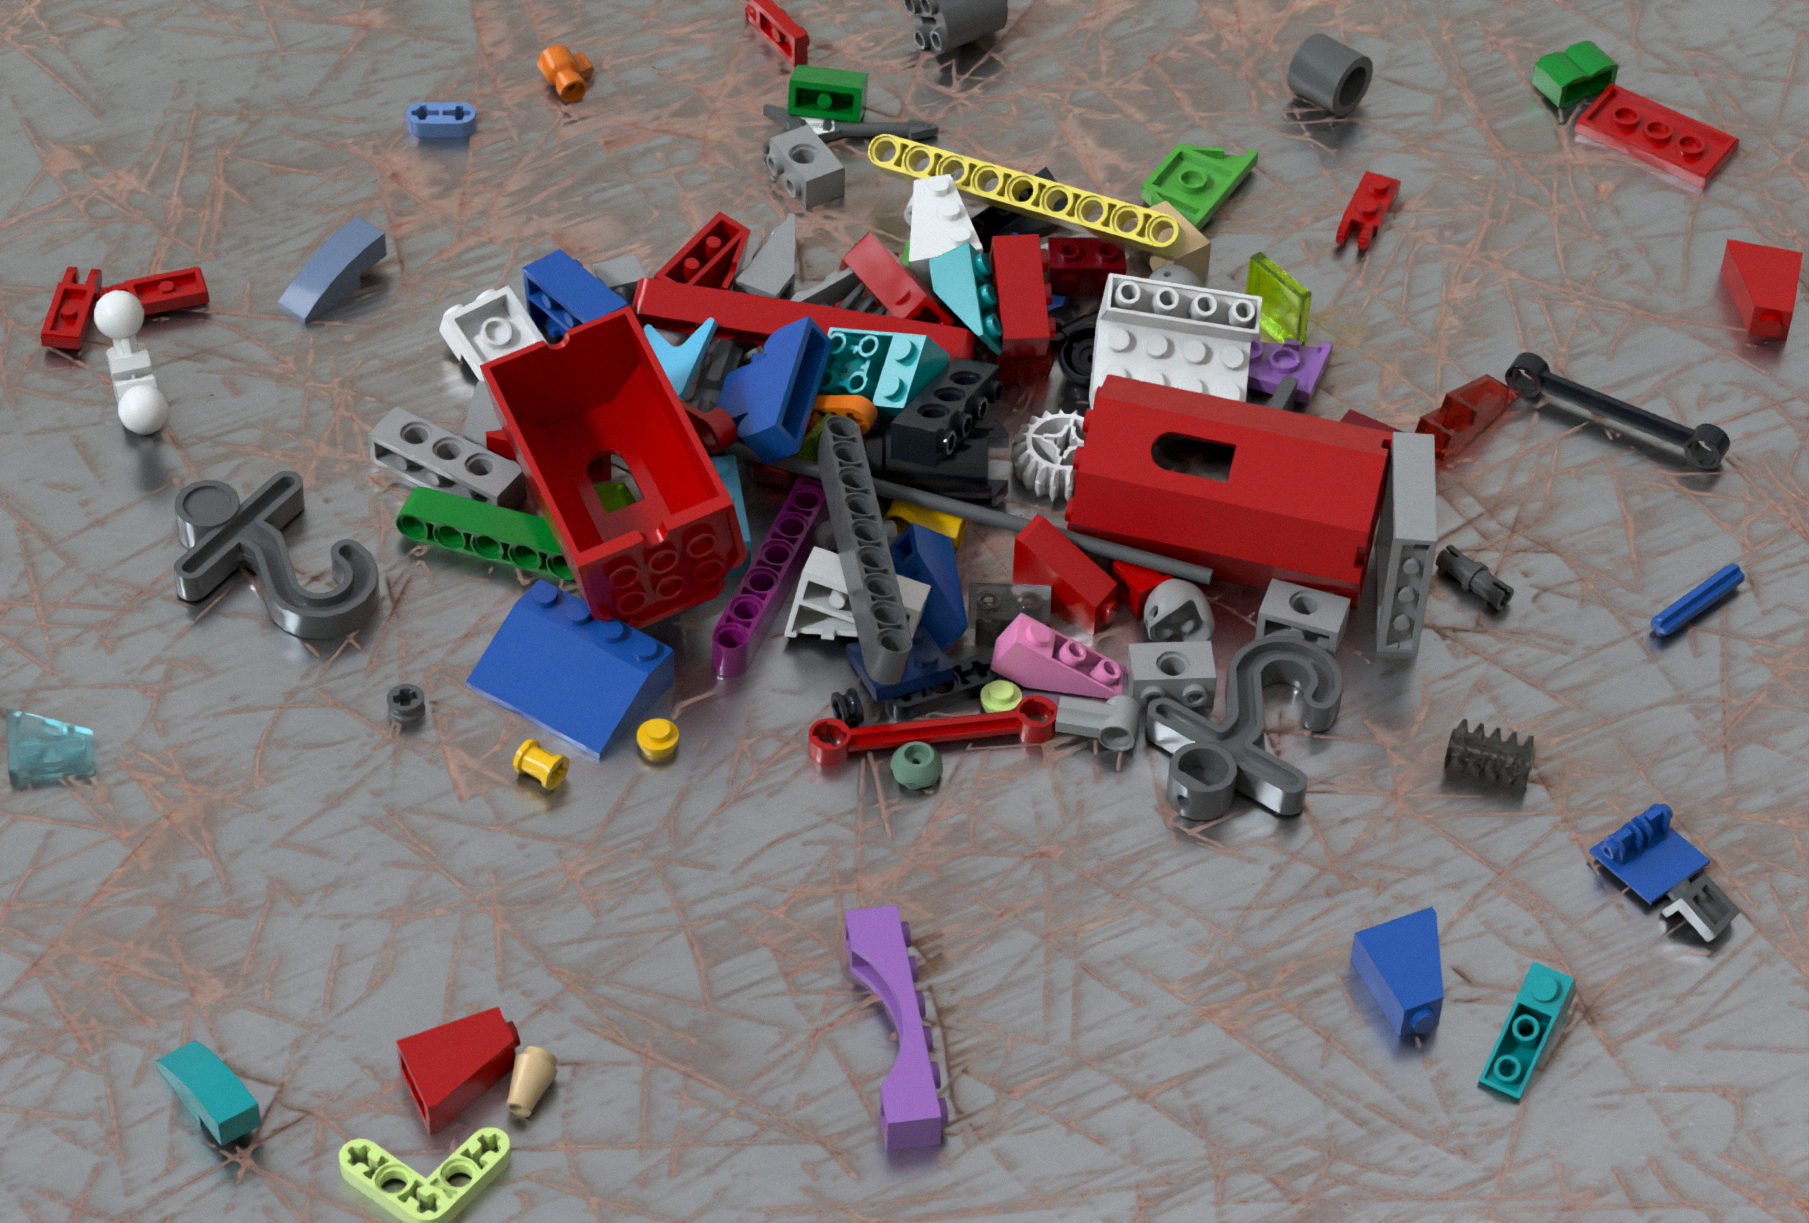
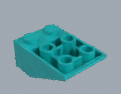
M830 327L827 336L833 343L817 395L863 396L875 405L878 411L877 420L891 423L947 366L950 354L927 335Z

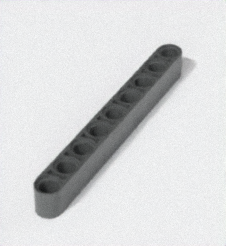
M835 415L825 420L816 451V459L866 672L875 682L884 685H895L903 679L913 641L860 428L854 420L845 416Z

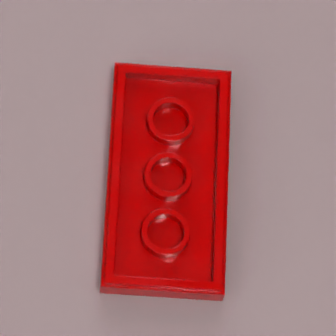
M1612 83L1581 115L1575 125V131L1702 188L1707 186L1738 150L1740 141L1736 137Z

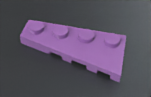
M1257 336L1251 342L1247 387L1274 394L1282 378L1287 375L1299 379L1296 401L1309 404L1331 357L1333 343L1319 342V347L1300 346V340L1284 338L1283 344L1260 342L1261 336Z

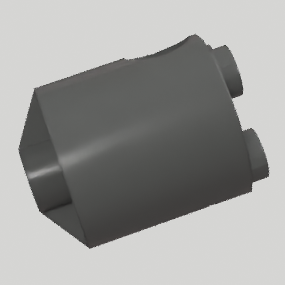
M903 0L904 7L908 14L911 15L915 27L913 37L916 45L921 50L928 48L931 52L938 55L1004 29L1008 21V0Z

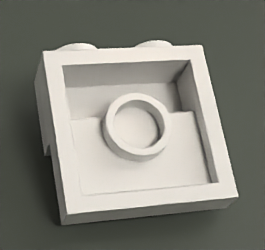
M509 285L497 291L489 289L480 294L474 302L466 306L458 304L451 307L444 313L439 332L459 361L465 359L479 381H484L480 365L542 340L547 343Z

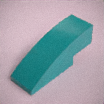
M194 1040L156 1060L157 1067L199 1125L205 1124L221 1146L261 1126L257 1101L230 1068L200 1042Z

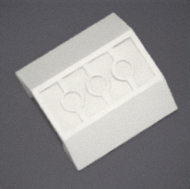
M1110 273L1107 278L1096 322L1089 390L1090 408L1093 410L1098 386L1102 387L1108 374L1246 402L1251 342L1259 334L1262 297ZM1167 435V436H1169V437H1175V438H1182V439H1188V440L1201 441V440H1196V439L1187 438V437H1182V436H1177V435Z

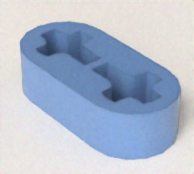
M419 102L411 105L406 111L408 132L416 137L462 138L472 135L477 128L475 108L464 102Z

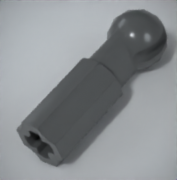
M720 339L716 344H711L697 380L690 405L705 413L717 406L726 376L731 371L740 368L743 361V350L738 348L734 341Z

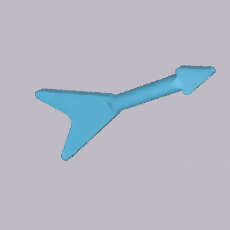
M708 318L684 344L678 347L670 345L650 324L644 326L645 335L680 400L686 396L718 324L713 318Z

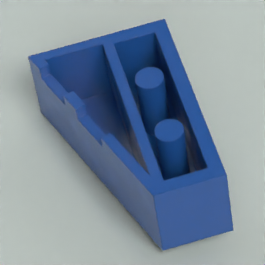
M561 249L522 268L528 315L538 329H547L548 336L550 337L564 336L566 331L573 327L629 306V303L623 296H618L605 285L602 279L593 276L577 259H572Z

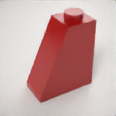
M1727 239L1720 272L1749 334L1787 341L1794 312L1803 252Z
M1037 514L1015 537L1011 594L1093 636L1104 623L1110 624L1119 609V603L1116 601L1118 583L1046 518Z
M498 1006L396 1040L399 1069L430 1135L441 1131L513 1070L515 1048L520 1046V1038L513 1021L506 1022Z

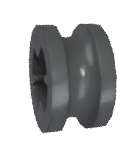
M402 684L394 687L387 694L388 714L393 721L400 724H412L424 716L426 709L424 693L419 687L411 684ZM411 701V705L402 706L401 702Z

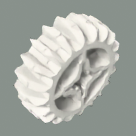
M1060 408L1059 412L1054 415L1044 411L1041 418L1031 416L1029 423L1021 424L1018 434H1015V439L1012 442L1011 463L1016 474V480H1021L1024 483L1025 490L1035 489L1037 497L1047 494L1050 495L1052 502L1057 497H1063L1067 502L1070 497H1074L1076 470H1073V460L1077 446L1084 447L1085 433L1082 432L1084 417L1078 415L1077 409L1072 414H1064Z

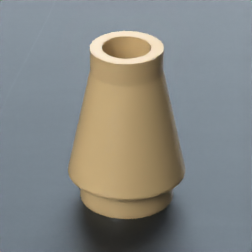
M527 1046L523 1049L522 1053L516 1055L509 1097L505 1104V1107L511 1113L522 1117L531 1115L534 1106L558 1073L555 1067L557 1059L552 1053L540 1047Z

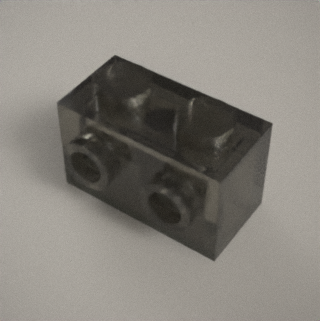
M969 583L967 646L994 647L996 639L1020 613L1050 627L1051 586Z

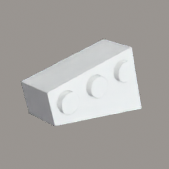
M951 174L914 180L909 268L933 290L929 260L967 242L980 254L983 253V247Z
M814 546L801 574L784 637H797L798 633L820 634L821 639L834 640L836 636L858 637L839 554ZM896 574L913 639L931 586Z

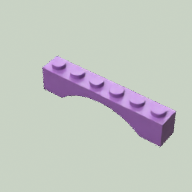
M897 905L845 911L844 938L851 972L867 983L883 1000L894 1018L901 1041L900 1052L892 1071L880 1087L879 1115L886 1150L940 1144L941 1126L948 1125L949 1122L946 1099L937 1097L936 1089L941 1088L940 1070L938 1062H930L928 1053L933 1052V1038L930 1026H922L921 1017L926 1016L923 991H915L914 982H918V967L916 957L908 956L906 948L911 947L908 921H900Z

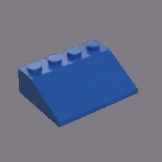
M540 579L515 603L468 677L466 684L470 689L590 755L601 759L675 683L674 649L618 619L611 618L608 622L594 620L586 602Z

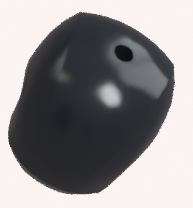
M1085 322L1076 327L1069 334L1058 356L1059 367L1065 378L1071 383L1084 388H1090L1092 362H1089L1088 358L1093 356L1096 322Z

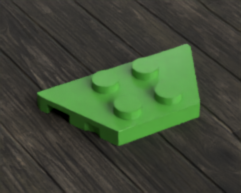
M1177 144L1142 184L1141 197L1150 207L1167 200L1185 219L1200 231L1258 163L1259 152L1247 149L1246 156L1224 155V147L1210 146L1201 148L1196 145Z

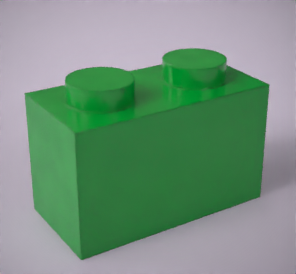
M796 65L789 80L787 114L860 123L866 109L869 73Z

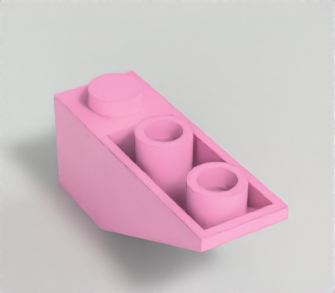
M1020 613L996 639L990 668L994 672L1026 688L1106 699L1117 695L1122 696L1126 671L1125 666L1023 613Z

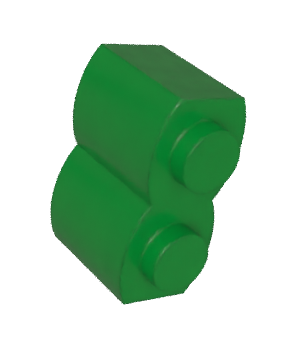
M1582 41L1572 44L1565 52H1554L1542 56L1535 63L1532 84L1558 108H1566L1575 105L1586 96L1593 97L1599 95L1611 83L1615 84L1619 65L1592 41Z

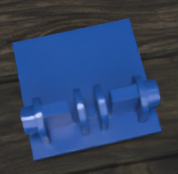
M1664 803L1661 805L1653 804L1647 811L1634 817L1631 822L1625 823L1622 828L1606 836L1603 841L1589 850L1593 857L1650 905L1667 894L1682 879L1690 878L1710 864L1711 861L1669 826L1673 812Z

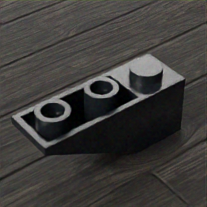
M1047 167L1033 175L1057 182ZM1033 188L1023 190L1019 196V202L1030 199L1033 194ZM1068 198L1059 199L1055 203L1053 211L1059 212L1065 209L1068 204ZM994 206L987 207L970 219L985 254L990 252L992 236L1012 235V232H1016L1019 235L1039 234V238L1049 236L1062 227Z

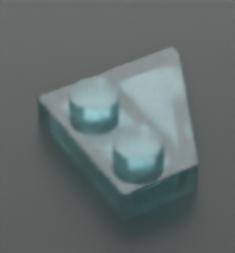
M7 709V749L10 782L96 773L93 730L15 709Z

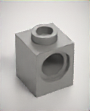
M636 254L592 264V275L602 279L605 285L618 296H623L632 308L638 280L647 278Z

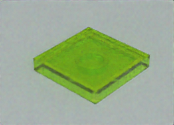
M1258 252L1249 259L1246 294L1262 297L1260 327L1280 344H1283L1285 338L1300 340V346H1305L1312 293L1263 253Z

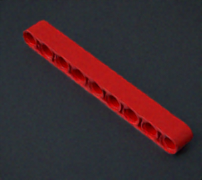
M641 278L638 280L632 304V310L641 326L650 324L656 329L693 334L708 318H713L718 326L712 338L761 346L765 345L767 339L776 330L807 316H810L826 335H828L830 327L927 335L950 354L948 364L955 357L972 360L977 340L975 333L959 327L653 278Z

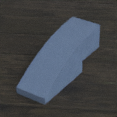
M359 216L354 218L333 235L304 265L279 299L278 307L305 325L360 287V274L387 256L385 233Z

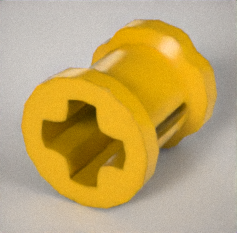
M529 738L517 750L513 759V767L515 772L519 774L527 773L540 780L543 788L553 790L565 778L569 768V759L563 754L554 755L542 748L538 740Z

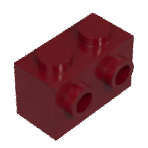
M1048 237L1047 281L1051 283L1052 295L1103 296L1110 273L1126 275L1124 244L1100 237Z

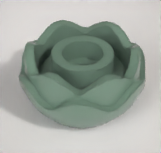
M915 741L906 743L895 751L891 758L890 768L898 783L904 784L911 790H916L935 784L938 776L943 773V762L940 754L934 747L924 742Z

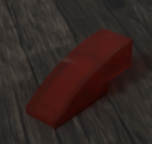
M1486 374L1446 393L1440 408L1420 417L1415 433L1434 434L1435 458L1444 462L1483 434L1516 400L1518 392Z

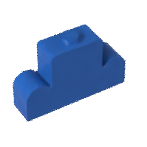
M810 316L776 330L764 345L763 351L767 355L765 358L728 373L716 406L724 409L734 421L737 428V441L744 442L766 464L800 451L832 347V340Z

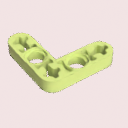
M494 1127L483 1128L475 1132L427 1179L367 1139L351 1140L344 1144L339 1152V1166L343 1179L405 1223H450L508 1166L511 1159L508 1135L503 1130ZM495 1147H498L497 1153L493 1151H488L482 1156L483 1148L487 1150H492ZM366 1158L368 1159L369 1167L361 1163ZM354 1159L356 1161H359V1163L355 1164L354 1166L352 1165V1161ZM456 1173H465L472 1178L471 1182L463 1187L451 1186L447 1180ZM390 1179H401L407 1184L402 1191L397 1193H388L381 1188ZM420 1205L428 1209L423 1214L420 1213ZM433 1206L437 1207V1211L435 1213L429 1210Z

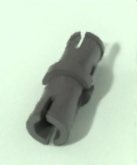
M1453 545L1446 546V550L1443 549L1436 559V566L1461 582V587L1467 592H1475L1497 610L1503 609V604L1506 606L1512 599L1514 589L1488 572V567L1482 562H1474Z

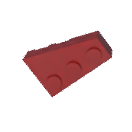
M722 212L717 213L654 275V279L733 291L734 279L742 269L745 261L751 230Z
M1039 234L992 236L989 259L993 267V274L990 277L998 297V304L995 305L1002 328L1000 340L1003 353L1000 354V358L1047 355L1049 341H1053L1056 338L1054 317H1048L1047 306L1052 305L1051 283H1044L1043 272L1048 271L1047 249H1040Z

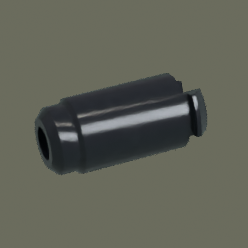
M993 420V428H973L969 435L963 438L954 448L953 452L947 455L936 468L891 459V426H887L884 430H869L867 434L862 435L871 476L874 478L952 499H992V507H997L1008 494V480H989V448H1009V433L998 420Z

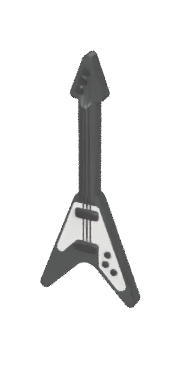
M769 104L763 106L764 116L788 129L782 133L809 124L823 142L840 137H876L882 134L908 137L909 140L938 135L937 124L909 119L908 122H841L839 120L787 114L786 108ZM769 140L763 144L764 154H769Z

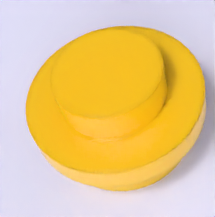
M661 718L650 719L638 728L637 742L648 756L654 758L666 757L677 746L679 731L676 725L669 720Z

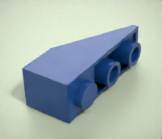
M912 522L889 546L895 573L931 586L921 621L939 648L945 652L957 639L963 636L968 628L952 539Z

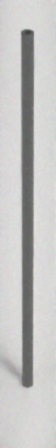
M736 441L720 451V453L735 455V457L821 480L818 463L815 461L790 455L766 464L741 441ZM872 477L876 495L1015 533H1020L1031 521L1026 518ZM1056 527L1081 551L1199 583L1211 584L1214 569Z

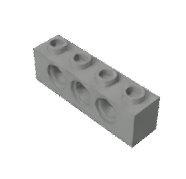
M395 406L367 434L370 462L421 487L514 510L527 497L526 478L518 463L503 458L487 450L482 445L474 444L454 434L451 430L443 429L423 419L418 414L410 413L398 406Z

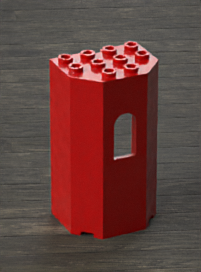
M630 305L567 330L564 339L557 344H547L542 340L480 365L497 420L594 620L608 622L611 618L624 620L631 627L641 629L714 599L719 595L726 585L723 578L732 567L739 568L748 556L734 503ZM604 455L621 457L626 462L644 499L607 514L587 474L589 465L595 459Z
M1107 375L1102 387L1098 386L1093 410L1087 408L1082 426V432L1085 433L1084 447L1077 446L1074 455L1073 470H1076L1074 479L1076 486L1074 498H1069L1066 508L1065 521L1068 522L1067 530L1214 569L1212 578L1214 580L1267 591L1271 579L1274 578L1351 599L1350 609L1358 610L1375 530L1381 512L1393 433L1131 378ZM1177 435L1235 447L1236 449L1228 482L1226 483L1164 470L1153 461L1151 456L1152 447L1161 437Z

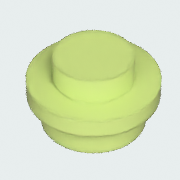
M1006 680L992 681L986 684L980 693V702L986 713L1016 710L1018 703L1022 700V693L1019 687Z

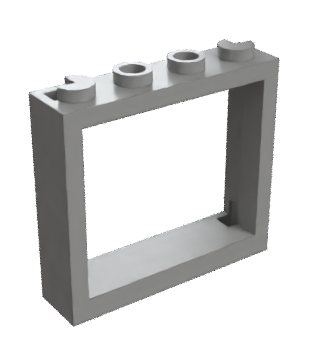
M1393 432L1375 543L1377 652L1418 654L1437 546L1434 434Z

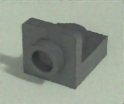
M1706 873L1692 882L1687 878L1678 882L1666 894L1671 900L1661 910L1666 918L1679 910L1707 942L1717 937L1740 913L1739 909Z

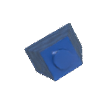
M1433 907L1354 933L1350 961L1399 1038L1415 1032L1423 1033L1438 1025L1444 994L1437 916Z

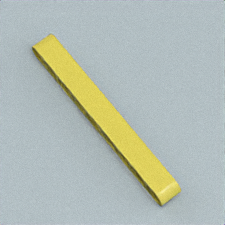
M890 134L876 136L868 148L869 159L884 174L914 183V180L947 174L952 175L956 169L964 168L962 178L954 182L960 197L1162 256L1172 257L1178 255L1186 245L1187 237L1185 231L1172 216ZM890 149H896L894 157L890 161L883 162L885 152ZM930 158L929 166L924 171L917 172L918 163L923 159ZM999 178L997 187L992 191L985 192L986 183L990 179ZM1027 188H1033L1031 198L1027 201L1019 202L1021 192ZM1068 198V204L1065 209L1059 212L1053 211L1054 205L1059 199ZM1103 208V214L1099 220L1088 222L1089 214L1094 209ZM1138 218V225L1133 231L1123 232V226L1129 219ZM1164 229H1174V234L1169 241L1164 243L1158 242V237Z

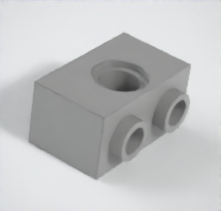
M809 124L769 138L767 165L770 172L781 179L789 195L793 198L796 197L805 209L845 195L844 165Z
M1272 578L1258 612L1255 640L1270 636L1298 637L1317 644L1335 659L1347 627L1351 599Z
M1211 641L1129 643L1126 666L1129 696L1138 701L1141 708H1148L1149 703L1157 698H1169L1183 706L1191 707L1214 705L1217 676Z

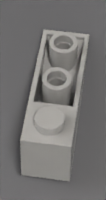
M790 213L781 225L775 226L767 243L755 251L752 261L745 270H740L737 273L733 282V291L791 300L795 290L796 214Z

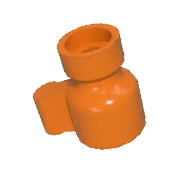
M554 45L545 49L537 60V66L548 84L556 87L559 96L564 102L572 103L585 95L587 84L583 78L590 77L594 72V67L585 53L578 52L572 54L565 45Z

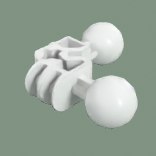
M111 291L103 295L97 302L94 309V321L98 330L105 336L112 338L114 347L108 349L106 355L118 404V416L122 424L129 431L142 436L152 434L165 424L169 415V403L166 396L157 388L156 379L152 373L149 352L145 344L137 342L136 333L144 321V308L141 301L135 295L126 291Z

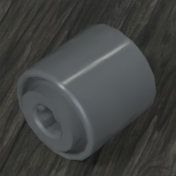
M1316 33L1308 37L1294 54L1287 75L1288 87L1295 94L1337 116H1344L1350 113L1366 94L1372 78L1373 65L1369 57L1325 34Z

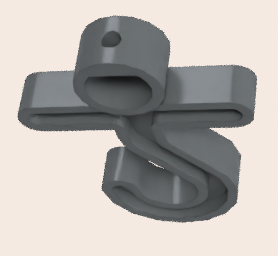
M286 470L278 472L241 505L237 491L229 484L218 480H202L191 483L183 488L176 497L174 507L177 532L181 543L189 549L174 564L176 591L178 596L184 600L196 601L202 599L242 564L257 574L270 617L284 631L308 639H331L350 634L368 622L378 607L380 592L379 575L372 554L359 542L352 539H344L336 542L331 548L332 575L340 584L339 587L325 593H313L303 589L298 584L283 534L279 531L304 508L303 480L297 472Z
M1270 636L1251 641L1235 653L1228 665L1225 687L1227 720L1221 726L1172 699L1157 698L1151 701L1147 708L1145 735L1151 742L1173 754L1170 759L1167 782V800L1171 807L1180 815L1192 820L1207 821L1219 818L1231 807L1234 791L1237 789L1283 815H1294L1302 811L1307 790L1306 775L1301 770L1265 751V716L1262 688L1275 682L1289 683L1298 687L1304 693L1301 710L1302 724L1312 731L1327 730L1332 726L1339 713L1343 691L1342 671L1333 656L1317 644L1298 637Z

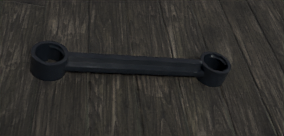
M1524 352L1519 354L1505 374V380L1509 388L1520 396L1534 397L1540 391L1684 448L1685 455L1689 461L1703 469L1717 467L1730 447V440L1727 434L1713 424H1700L1695 429H1691L1550 373V368L1546 361L1534 353ZM1520 369L1525 370V374H1527L1531 379L1523 375ZM1699 441L1705 442V446L1710 448L1711 451L1704 448Z

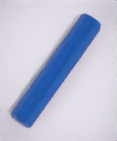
M1735 563L1725 566L1652 618L1651 627L1655 630L1656 635L1659 637L1670 635L1741 584L1745 578L1744 573L1740 571V567Z

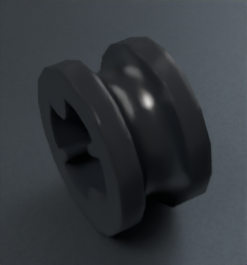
M854 688L846 689L844 695H841L839 692L832 693L831 704L835 719L843 721L848 727L850 722H854L856 725L864 722L862 703Z

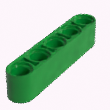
M427 487L414 488L396 517V528L409 539L564 580L574 579L545 518Z

